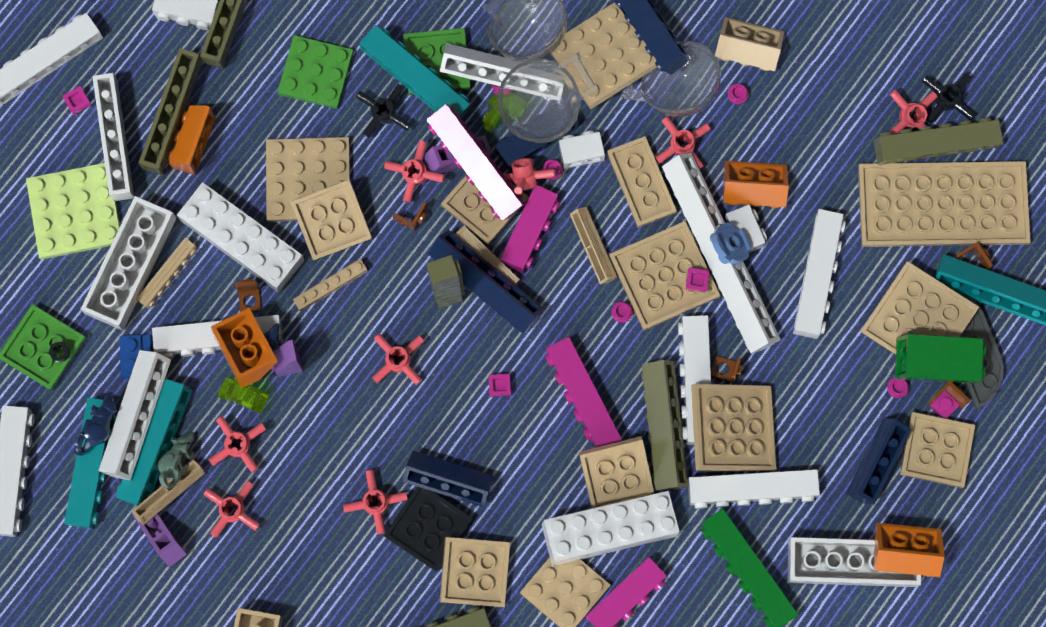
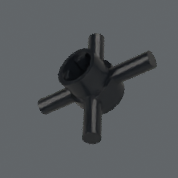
M964 73L955 85L947 84L943 87L938 85L929 76H925L922 82L934 91L938 97L935 99L937 105L926 118L929 123H933L943 110L950 111L956 109L969 121L974 117L975 114L960 102V90L971 79L968 73ZM949 94L953 96L951 98V102H949V100L945 98Z
M397 84L387 99L380 98L376 101L361 91L357 93L356 98L371 107L373 117L362 133L365 137L369 138L379 124L387 125L391 122H394L406 131L409 130L411 124L396 115L394 105L405 89L402 85ZM382 107L389 110L388 114L386 112H382L381 115L378 114Z

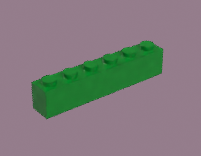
M723 508L701 523L702 529L700 532L706 540L710 539L715 545L713 550L719 558L723 557L727 562L725 567L732 576H737L740 581L737 584L743 593H749L752 598L750 602L757 612L761 610L765 616L763 621L767 627H782L798 616V613Z

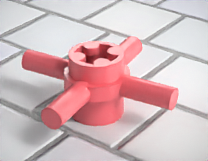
M896 89L889 94L901 108L899 114L900 122L889 131L892 132V135L899 134V131H902L905 127H917L918 129L927 127L924 123L927 118L926 108L938 98L934 92H931L919 104H908ZM913 110L916 111V113L913 114V118H914L915 120H913V119L909 116V113L912 112Z
M668 116L665 117L662 122L671 133L672 139L670 148L656 156V161L660 164L674 154L692 153L699 170H701L704 165L693 150L695 148V140L711 130L709 125L706 123L692 133L688 130L678 131ZM680 139L681 142H686L687 140L690 144L682 148L676 141Z
M419 141L414 159L407 161L404 165L390 161L385 162V169L402 173L403 178L408 182L403 197L404 202L411 203L416 184H423L427 179L441 183L445 181L444 174L428 171L426 165L422 162L427 142ZM416 168V169L420 170L419 174L414 173V174L412 175V173H413V171H414L413 169Z
M522 158L511 164L513 173L503 175L509 182L513 181L516 184L514 192L521 194L523 190L535 187L537 185L536 179L556 177L555 169L536 171L533 168L534 159Z
M381 334L374 338L386 352V365L372 376L376 383L391 371L404 372L415 385L422 381L418 374L409 366L411 362L410 354L424 342L420 336H417L405 348L399 346L392 347ZM394 355L404 357L400 365H395L394 358H392Z
M221 416L216 422L227 436L224 441L225 448L208 460L214 466L229 455L241 457L251 473L255 472L258 466L248 453L250 440L265 431V427L260 423L246 434L239 431L234 432L225 418ZM237 439L242 440L240 443L242 448L239 450L231 446L232 442L234 443Z
M374 470L366 471L369 491L364 495L363 501L343 504L345 513L365 509L369 514L374 515L377 535L385 533L382 513L387 509L388 504L406 501L408 498L406 492L386 496L383 491L377 489ZM373 497L381 500L382 504L379 507L370 506L369 503L373 501Z
M247 481L236 497H227L225 499L207 488L204 496L219 505L221 516L210 532L212 536L217 538L228 522H237L239 520L257 531L261 524L245 514L243 503L254 487L252 483ZM236 504L238 508L234 515L230 516L229 510L225 508L228 505L233 507Z

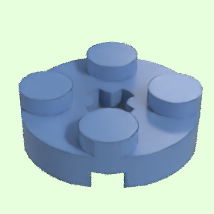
M733 223L720 225L710 235V241L718 254L720 262L723 264H740L749 257L748 251L751 250V243L744 230H738L733 227L735 225Z

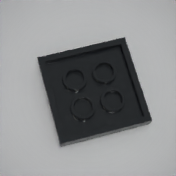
M417 486L384 534V537L435 572H438L443 564L445 537L461 538L473 518L433 491Z

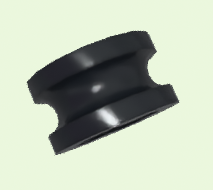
M55 342L51 345L49 354L56 362H64L70 356V349L63 342ZM60 347H63L64 355L57 357L55 350L57 348L60 350Z

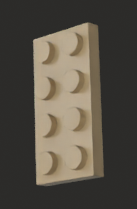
M646 136L607 151L608 158L637 228L677 212Z

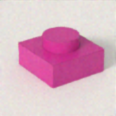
M81 86L62 96L73 115L91 106Z
M688 268L685 290L706 293L709 271Z
M510 374L489 375L490 397L511 396Z
M945 390L929 405L933 411L944 419H947L960 406Z

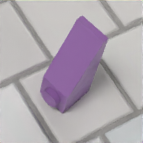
M476 137L488 155L491 156L492 152L486 137ZM442 145L433 146L423 156L428 171L445 173L459 168L453 161V158H455L450 151L447 152Z
M293 340L287 341L273 352L278 362L271 368V371L276 372L278 377L303 372L299 351Z
M158 513L144 525L135 518L157 554L168 567H171L187 555Z

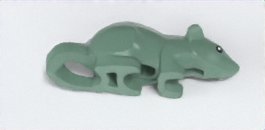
M193 432L182 435L179 438H172V448L159 459L158 469L161 473L159 481L163 487L168 489L175 487L181 478L180 476L187 469V464H184L185 460H190L194 457V452L188 453V449L194 440ZM167 478H174L169 484L166 480Z

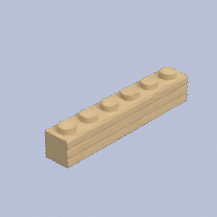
M587 207L576 209L570 213V216L600 285L609 283L617 278L589 211Z
M465 226L455 234L515 285L520 282V279Z
M184 238L136 300L147 309L152 308L156 303L155 300L163 295V290L171 285L174 277L179 275L180 269L187 265L188 259L195 255L197 252L196 245Z
M361 259L295 297L293 301L301 313L368 271Z
M192 460L187 464L186 471L180 476L181 478L175 487L168 489L161 486L132 510L134 517L142 525L147 523L204 475L202 467ZM174 478L169 479V480L167 481L168 484H169Z

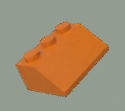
M190 105L188 111L183 113V125L181 130H178L176 133L175 148L171 149L168 155L169 164L173 169L196 176L216 120L211 107Z
M725 161L723 203L730 205L743 204L752 207H786L789 187L787 165Z
M250 308L211 326L213 335L241 388L260 380L278 362Z
M876 523L874 544V569L876 571L940 577L945 557L942 529Z

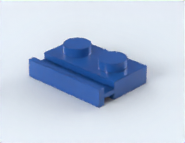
M150 334L119 336L122 379L131 377L139 350L152 352Z

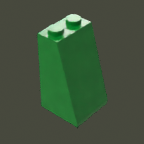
M915 334L896 337L895 380L982 382V378L985 376L983 357L986 354V346L983 344V339Z

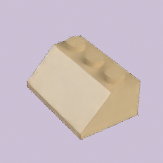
M725 17L715 57H719L724 61L739 62L744 66H756L764 71H775L784 31Z

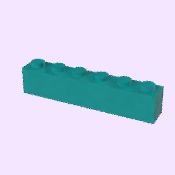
M375 25L361 40L359 46L365 54L434 112H437L445 104H451L462 119L470 110L469 99L464 94H457L453 90L454 87L447 80L442 81L439 79L437 72L433 68H426L416 54L413 53L411 55L408 53L406 46L398 40L395 42L385 28L382 27L380 29Z
M943 254L934 276L936 280L962 296L1046 326L1045 290Z
M164 379L131 480H122L117 488L116 498L138 506L153 494L160 476L158 461L171 448L173 443L171 439L176 435L192 394V389L184 384Z
M87 397L82 429L86 420H91L93 417L90 415L92 406L95 405L97 409L101 408L103 405L102 399ZM117 416L112 417L110 434L104 443L92 446L83 456H76L64 524L67 526L93 530L94 525L98 523L99 512H97V506L101 504L103 498V491L100 490L107 474L100 472L99 468L113 429V420H116ZM85 438L83 439L81 448L84 446Z

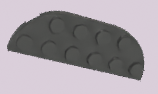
M963 296L975 305L979 306L973 299ZM980 307L960 336L962 338L983 339V344L986 346V354L983 357L985 376L982 378V382L965 383L975 410L983 407L994 398L1000 388L1004 374L1000 352Z

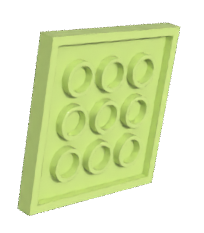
M105 163L26 178L38 255L41 260L112 245L120 228L116 201L112 200L109 196Z

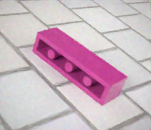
M538 185L533 188L500 258L504 265L521 273H524L526 268L530 269L534 260L531 256L534 250H539L543 241L540 237L543 231H548L551 224L549 218L552 213L557 212L560 205L558 194Z
M648 557L588 613L585 618L594 627H618L616 624L622 618L626 621L635 613L632 609L637 604L642 606L650 599L648 594L653 589L657 592L666 584L664 581L666 575Z

